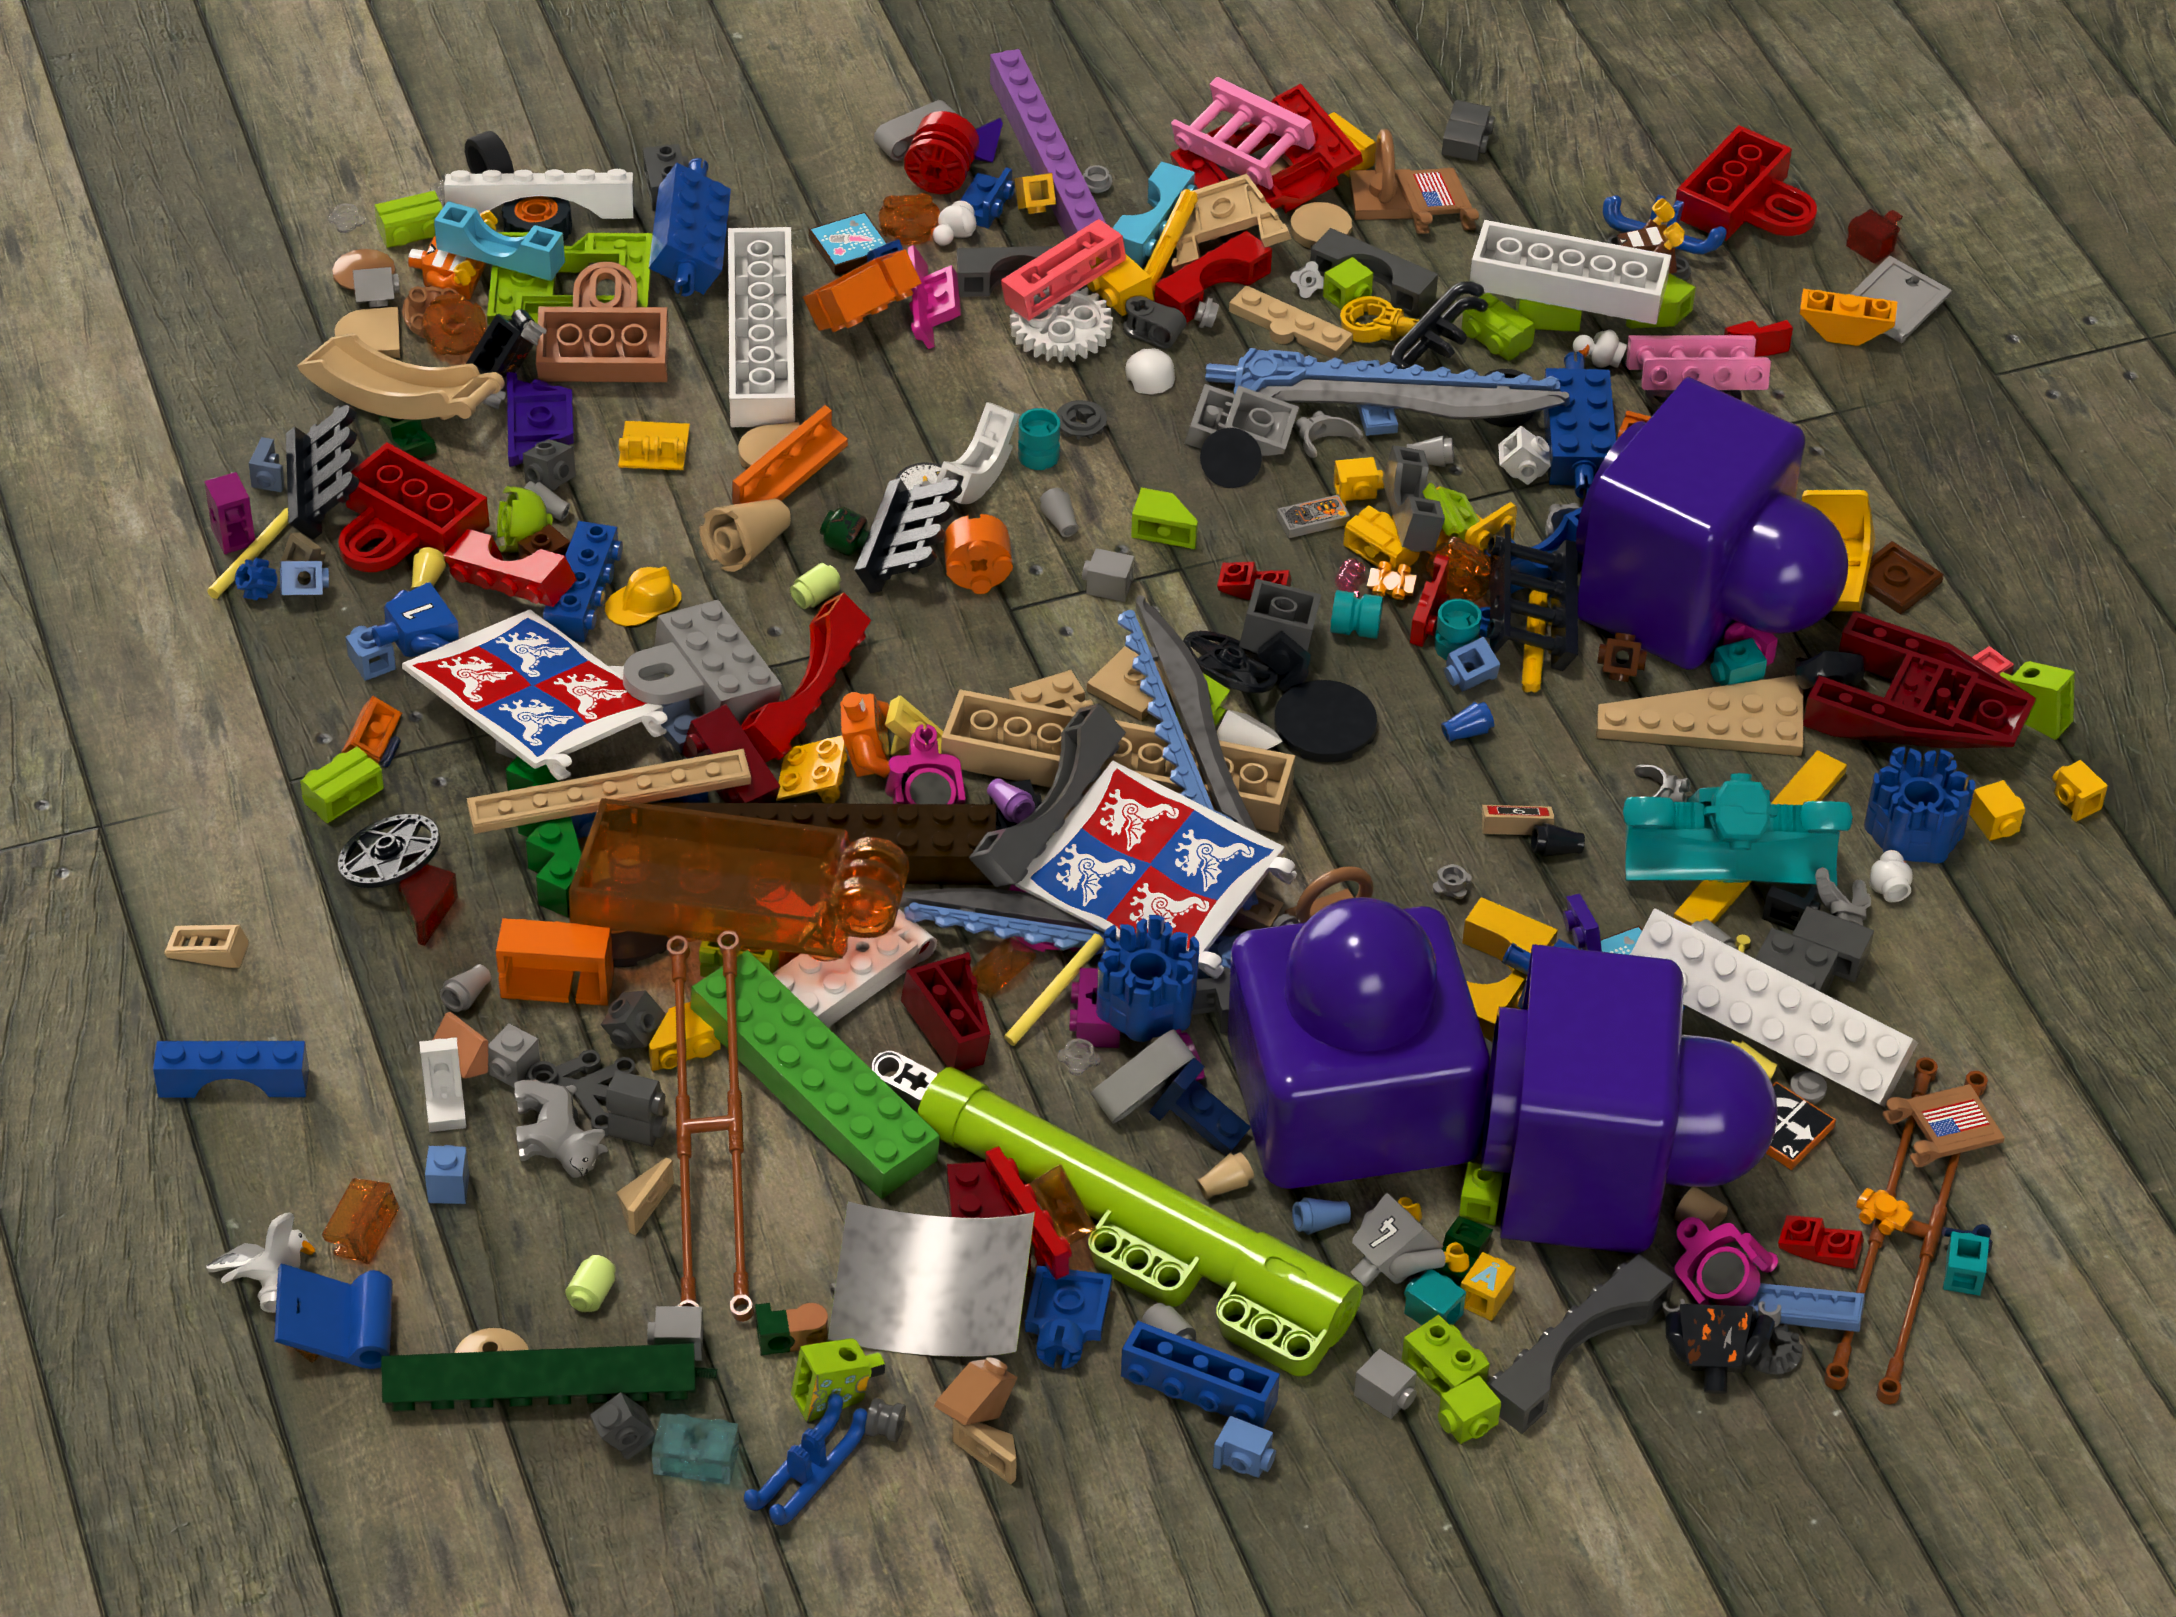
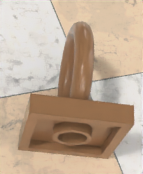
M1388 129L1380 130L1377 135L1375 170L1349 171V185L1355 220L1414 219L1395 177L1396 172L1411 170H1395L1393 137Z
M1347 866L1331 870L1314 880L1300 896L1297 906L1286 909L1285 914L1295 916L1298 923H1304L1327 905L1340 900L1354 898L1347 888L1316 899L1327 888L1344 881H1355L1359 884L1356 898H1371L1374 886L1372 878L1365 870L1358 867Z

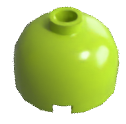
M507 486L503 490V493L509 494L507 502L500 501L497 516V538L504 536L505 545L498 547L501 552L519 553L518 542L541 531L543 527L549 524L552 526V514L547 513L544 501L533 491L521 487Z

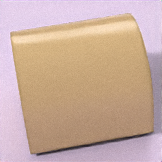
M1692 1187L1680 1201L1674 1219L1681 1223L1686 1218L1696 1217L1712 1231L1726 1217L1728 1207L1701 1189Z

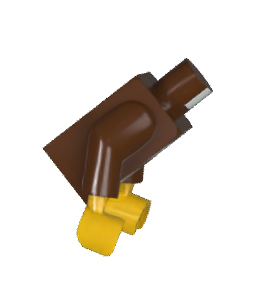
M1661 198L1652 207L1657 217L1654 220L1649 219L1643 229L1617 235L1618 245L1671 255L1669 274L1677 273L1675 247L1683 243L1685 233L1677 222L1671 224L1668 228L1666 224L1661 225L1673 219L1675 211L1669 202Z

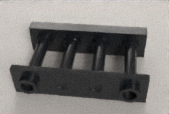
M1505 523L1496 535L1493 534L1490 537L1487 547L1488 554H1491L1490 622L1487 627L1490 648L1496 654L1507 640L1546 649L1551 654V668L1564 671L1578 655V551L1576 549V542L1565 540L1552 553L1511 542V525ZM1511 556L1548 566V569L1551 570V581L1512 571ZM1511 584L1547 593L1548 597L1551 598V609L1512 599ZM1511 612L1547 621L1548 625L1551 626V637L1511 627Z

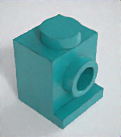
M1951 1232L1947 1248L1943 1290L1981 1295L1987 1269L1989 1237L1977 1236L1972 1233Z

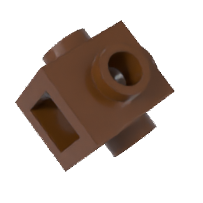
M1616 632L1615 639L1608 638L1607 645L1600 644L1597 664L1603 665V672H1609V679L1629 682L1630 676H1637V670L1644 671L1647 651L1641 650V643L1635 642L1636 635ZM1626 651L1629 655V660L1625 664L1618 663L1616 661L1617 652Z

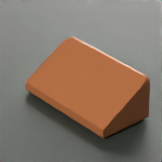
M452 1012L446 1013L433 1040L457 1037L462 1078L467 1079L488 1073V1040Z

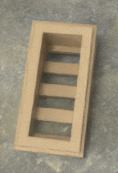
M240 925L175 926L164 954L167 958L226 968H240L249 942ZM186 939H190L188 946H184Z

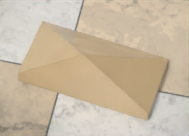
M664 1158L616 1192L629 1233L633 1235L638 1233L674 1184L673 1161L671 1159Z
M953 1419V1442L1010 1485L1016 1481L1017 1457L1013 1435L980 1422L965 1426Z

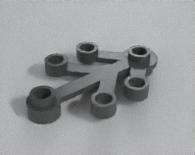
M586 1050L579 1057L556 1067L547 1061L536 1062L530 1066L525 1075V1080H538L543 1083H552L564 1087L574 1085L577 1088L574 1096L591 1119V1128L603 1129L605 1131L604 1137L609 1136V1113L604 1112L596 1099L606 1101L609 1086L604 1084L612 1080L616 1070L636 1075L634 1060L628 1057H621L614 1064L601 1069L599 1053L594 1050ZM594 1061V1063L586 1064L585 1062ZM628 1068L629 1070L621 1071L620 1069ZM580 1071L587 1075L578 1080L568 1078ZM573 1106V1108H574V1120H575V1124H576V1126H577V1125H578V1122H579V1119H578V1111H577V1109ZM600 1123L607 1124L606 1126H598Z

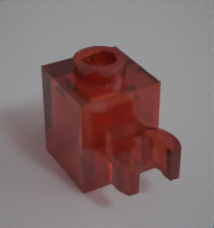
M1869 209L1862 215L1856 216L1849 223L1846 246L1870 262L1877 263L1895 251L1897 235L1900 231V227L1895 224L1902 219L1903 215L1895 210H1890L1883 217Z

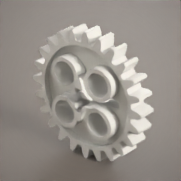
M1049 286L1047 290L1043 291L1046 294L1044 298L1038 295L1034 296L1035 305L1050 296ZM1086 287L1081 291L1072 293L1030 321L1012 309L1010 315L1011 336L1016 337V345L1023 344L1024 352L1034 350L1035 358L1045 354L1046 361H1049L1053 356H1057L1058 361L1062 363L1064 357L1068 356L1074 362L1076 355L1079 354L1086 359L1088 351L1098 353V346L1105 347L1106 339L1111 338L1113 322L1111 308H1106V300L1098 301V293L1088 295V288Z

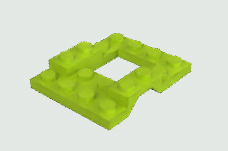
M529 232L498 233L504 236L518 238L527 235ZM587 233L572 246H564L565 263L558 272L578 273L590 266V263H619L630 270L636 279L638 307H649L651 280L649 260L653 233ZM492 265L487 323L490 325L496 314L512 316L514 311L522 309L527 311L535 323L538 324L539 306L573 307V295H554L556 275L552 281ZM597 295V300L602 303H608L613 300L615 295Z

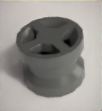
M875 1397L871 1402L866 1419V1436L875 1437L879 1434L886 1436L888 1441L896 1443L903 1429L906 1405L901 1403L888 1405L885 1404L883 1399Z

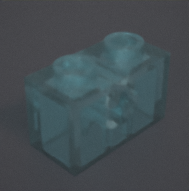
M661 1413L652 1448L653 1474L730 1485L739 1450L738 1424L722 1419L708 1420L690 1417L685 1414L672 1415Z

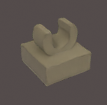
M300 532L290 533L281 561H322L323 564L326 552L321 551L322 548ZM305 571L300 572L298 575L301 578H310L309 573Z

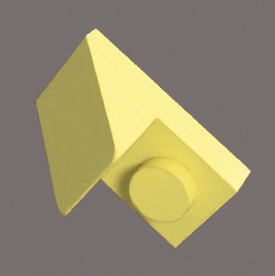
M901 695L891 700L885 726L895 734L890 755H909L910 738L916 728L922 724L924 729H926L927 724L936 729L939 754H941V737L944 731Z

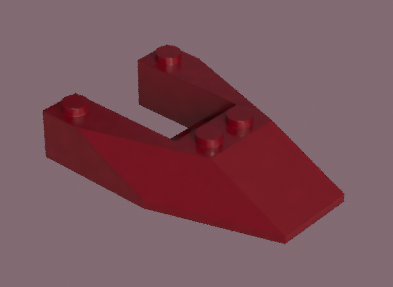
M1853 611L1842 632L1839 652L1863 655L1865 657L1866 671L1892 679L1893 681L1883 698L1819 675L1807 698L1803 726L1833 737L1934 748H2007L2015 746L2035 705L2036 698L1950 643Z

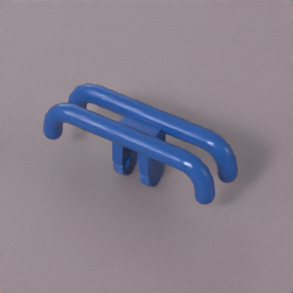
M1618 195L1607 197L1604 200L1602 213L1606 223L1611 228L1626 233L1643 229L1646 223L1623 216L1620 210L1621 198ZM1657 195L1654 204L1661 198L1665 199V196ZM1676 200L1672 207L1675 215L1673 219L1668 221L1667 228L1675 222L1679 224L1684 202ZM1652 210L1650 219L1654 220L1657 215ZM1722 226L1713 228L1706 240L1684 235L1683 243L1675 248L1703 255L1719 248L1726 238L1727 231Z
M839 1394L830 1395L827 1409L822 1419L814 1428H809L802 1434L799 1445L796 1446L794 1444L787 1451V1459L758 1492L754 1489L745 1491L744 1502L746 1507L753 1511L764 1508L790 1478H793L803 1485L784 1506L774 1504L769 1510L771 1522L775 1525L783 1526L792 1521L861 1441L865 1433L867 1411L863 1408L854 1411L852 1424L847 1434L826 1457L824 1440L836 1426L843 1408L842 1397Z

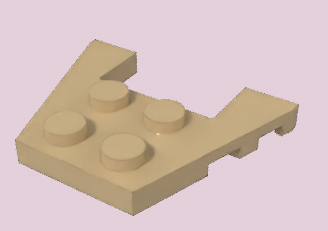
M1244 174L1193 190L1198 195V201L1176 245L1177 254L1176 258L1172 259V268L1174 272H1177L1185 265L1199 259V243L1214 240L1240 230H1246L1256 225H1259L1264 247L1292 238L1288 227L1282 223L1275 210L1269 206L1263 194L1250 177Z

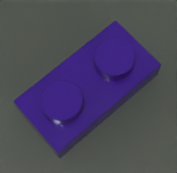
M1580 894L1566 896L1568 910L1563 911V920L1567 932L1572 931L1575 946L1578 949L1582 948V950L1602 952L1599 926Z

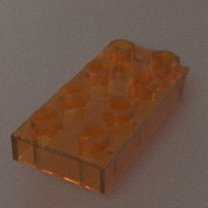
M601 798L569 889L570 923L611 928V933H620L628 930L665 935L669 939L674 936H682L688 942L696 940L717 942L721 933L733 931L739 937L741 949L745 951L762 952L770 949L808 954L811 958L818 961H835L843 959V956L847 953L849 937L876 938L886 934L894 927L910 866L908 857L901 848L892 842L877 837L861 838L850 844L849 834L843 829ZM728 941L725 944H734L735 942Z

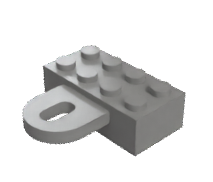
M719 600L658 615L655 647L632 654L624 664L623 685L634 698L655 705L671 704L693 698L704 714L727 704L740 725L749 713L768 703L779 702L782 684ZM658 673L670 675L653 681L642 679Z

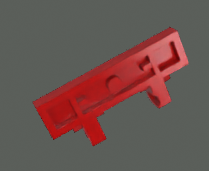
M999 1146L986 1151V1166L1013 1216L1035 1212L1031 1238L1037 1260L1035 1266H1046L1055 1280L1069 1275V1258L1072 1257L1070 1245L1064 1236L1059 1237L1054 1230V1223L1049 1212L1041 1210L1038 1206L1036 1195L1030 1184L1024 1185L1020 1179L1015 1161L1012 1158L1007 1159Z

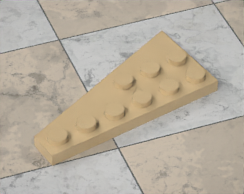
M1791 675L1598 704L1596 738L1802 756L1803 689L1798 684L1796 676Z

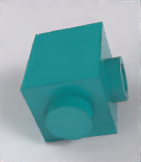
M1749 638L1715 648L1714 660L1711 663L1710 670L1714 681L1719 682L1721 686L1764 680L1767 659L1754 640Z
M1433 1269L1427 1270L1420 1278H1413L1405 1289L1404 1296L1406 1297L1404 1314L1421 1325L1438 1314L1448 1324L1454 1325L1464 1313L1466 1291L1457 1286L1449 1277L1440 1275Z

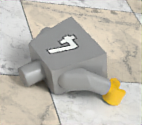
M1386 1193L1374 1210L1365 1213L1361 1227L1353 1237L1352 1243L1365 1257L1350 1273L1366 1288L1381 1272L1395 1284H1398L1408 1276L1423 1270L1443 1268L1445 1263L1453 1272H1464L1469 1268V1255L1464 1253L1463 1246L1457 1242L1449 1244L1446 1252H1443V1245L1419 1223L1422 1219L1420 1204H1413L1412 1200L1408 1197H1401L1397 1202L1390 1194Z

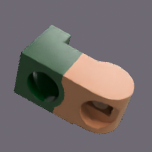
M770 1303L755 1304L756 1329L761 1356L800 1351V1346L822 1343L828 1339V1314L822 1305L806 1303L797 1309L771 1311Z

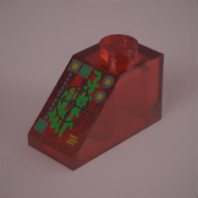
M429 864L412 876L400 881L399 885L404 911L418 944L423 946L426 945L458 898L456 874Z

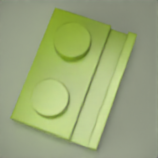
M1429 483L1422 493L1426 499L1440 501L1445 517L1442 526L1443 531L1446 535L1450 536L1452 534L1458 541L1464 543L1466 531L1480 521L1466 495L1442 486L1437 490L1433 483Z

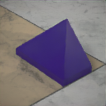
M1001 118L976 129L979 136V149L974 158L975 160L993 163L1003 125Z

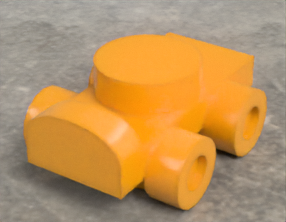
M1380 561L1378 569L1371 568L1367 588L1373 589L1372 594L1385 596V593L1397 600H1403L1405 595L1413 596L1417 575L1410 574L1412 569L1410 566L1400 564L1398 571L1394 572L1391 571V563Z
M1866 1188L1856 1204V1207L1862 1210L1859 1214L1861 1222L1870 1225L1875 1218L1881 1220L1882 1222L1878 1228L1885 1235H1891L1894 1229L1902 1232L1914 1214L1909 1211L1910 1207L1905 1201H1897L1884 1190L1874 1192L1872 1189Z

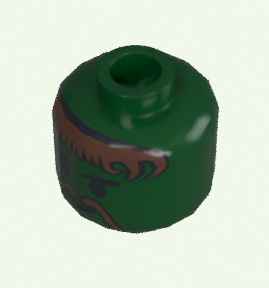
M839 507L835 512L832 510L828 512L822 523L820 534L823 535V542L827 547L850 556L858 548L863 549L869 531H867L868 521L864 516L850 509Z

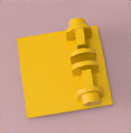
M625 421L623 438H619L620 457L618 467L684 470L690 424Z
M842 735L795 746L790 749L783 758L778 782L781 787L776 802L814 792L819 794L824 803H835L839 799V785L843 782L845 773L844 763L848 758Z

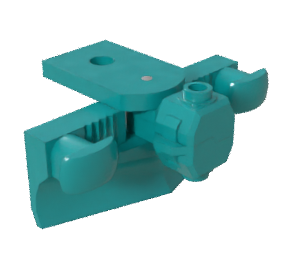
M1746 773L1730 774V781H1725L1720 787L1699 788L1687 799V802H1673L1671 798L1627 797L1623 807V816L1626 823L1625 880H1717L1718 882L1725 883L1757 881L1817 885L1815 874L1819 868L1823 867L1829 871L1830 881L1834 882L1837 886L1840 831H1849L1853 819L1851 806L1847 802L1807 801L1803 805L1771 804L1770 790L1764 789L1761 782L1752 781V774Z

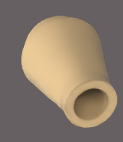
M1241 1152L1235 1155L1229 1153L1207 1174L1196 1180L1200 1192L1208 1200L1213 1196L1248 1186V1181L1254 1178V1172L1248 1160Z

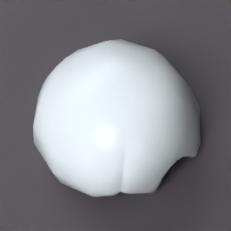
M1155 348L1142 349L1131 355L1126 362L1127 381H1132L1136 392L1152 395L1163 393L1173 386L1175 381L1174 365L1170 356Z

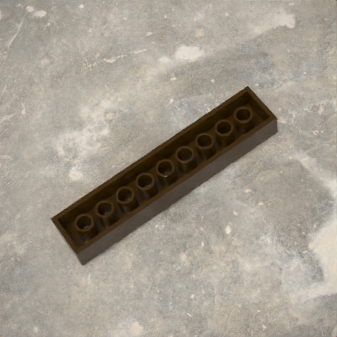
M644 803L641 842L642 881L660 883V869L664 862L668 861L731 881L740 864L744 862L755 866L756 882L762 879H772L781 884H800V870L870 866L872 884L994 885L969 857L987 832L996 831V804Z

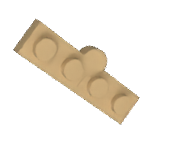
M1247 285L1229 302V312L1270 330V339L1275 343L1288 344L1296 337L1297 343L1332 359L1338 358L1352 344L1353 333Z

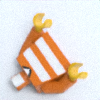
M490 210L481 213L480 216L483 221L496 231L495 224H497L498 219ZM436 236L433 237L427 251L411 249L408 259L409 267L422 269L423 282L426 287L451 288L459 293L460 298L468 300L471 299L487 264L438 250Z

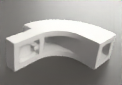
M986 403L968 449L958 460L954 462L944 461L936 483L941 482L942 478L950 477L951 480L956 479L962 487V493L953 501L960 504H971L980 499L996 481L1013 448V445L1009 444L1020 414L993 403Z

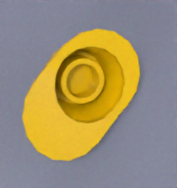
M667 567L639 568L629 577L627 586L617 590L608 598L605 603V613L608 619L617 625L625 627L637 626L677 607L681 602L682 593L679 587L672 582Z

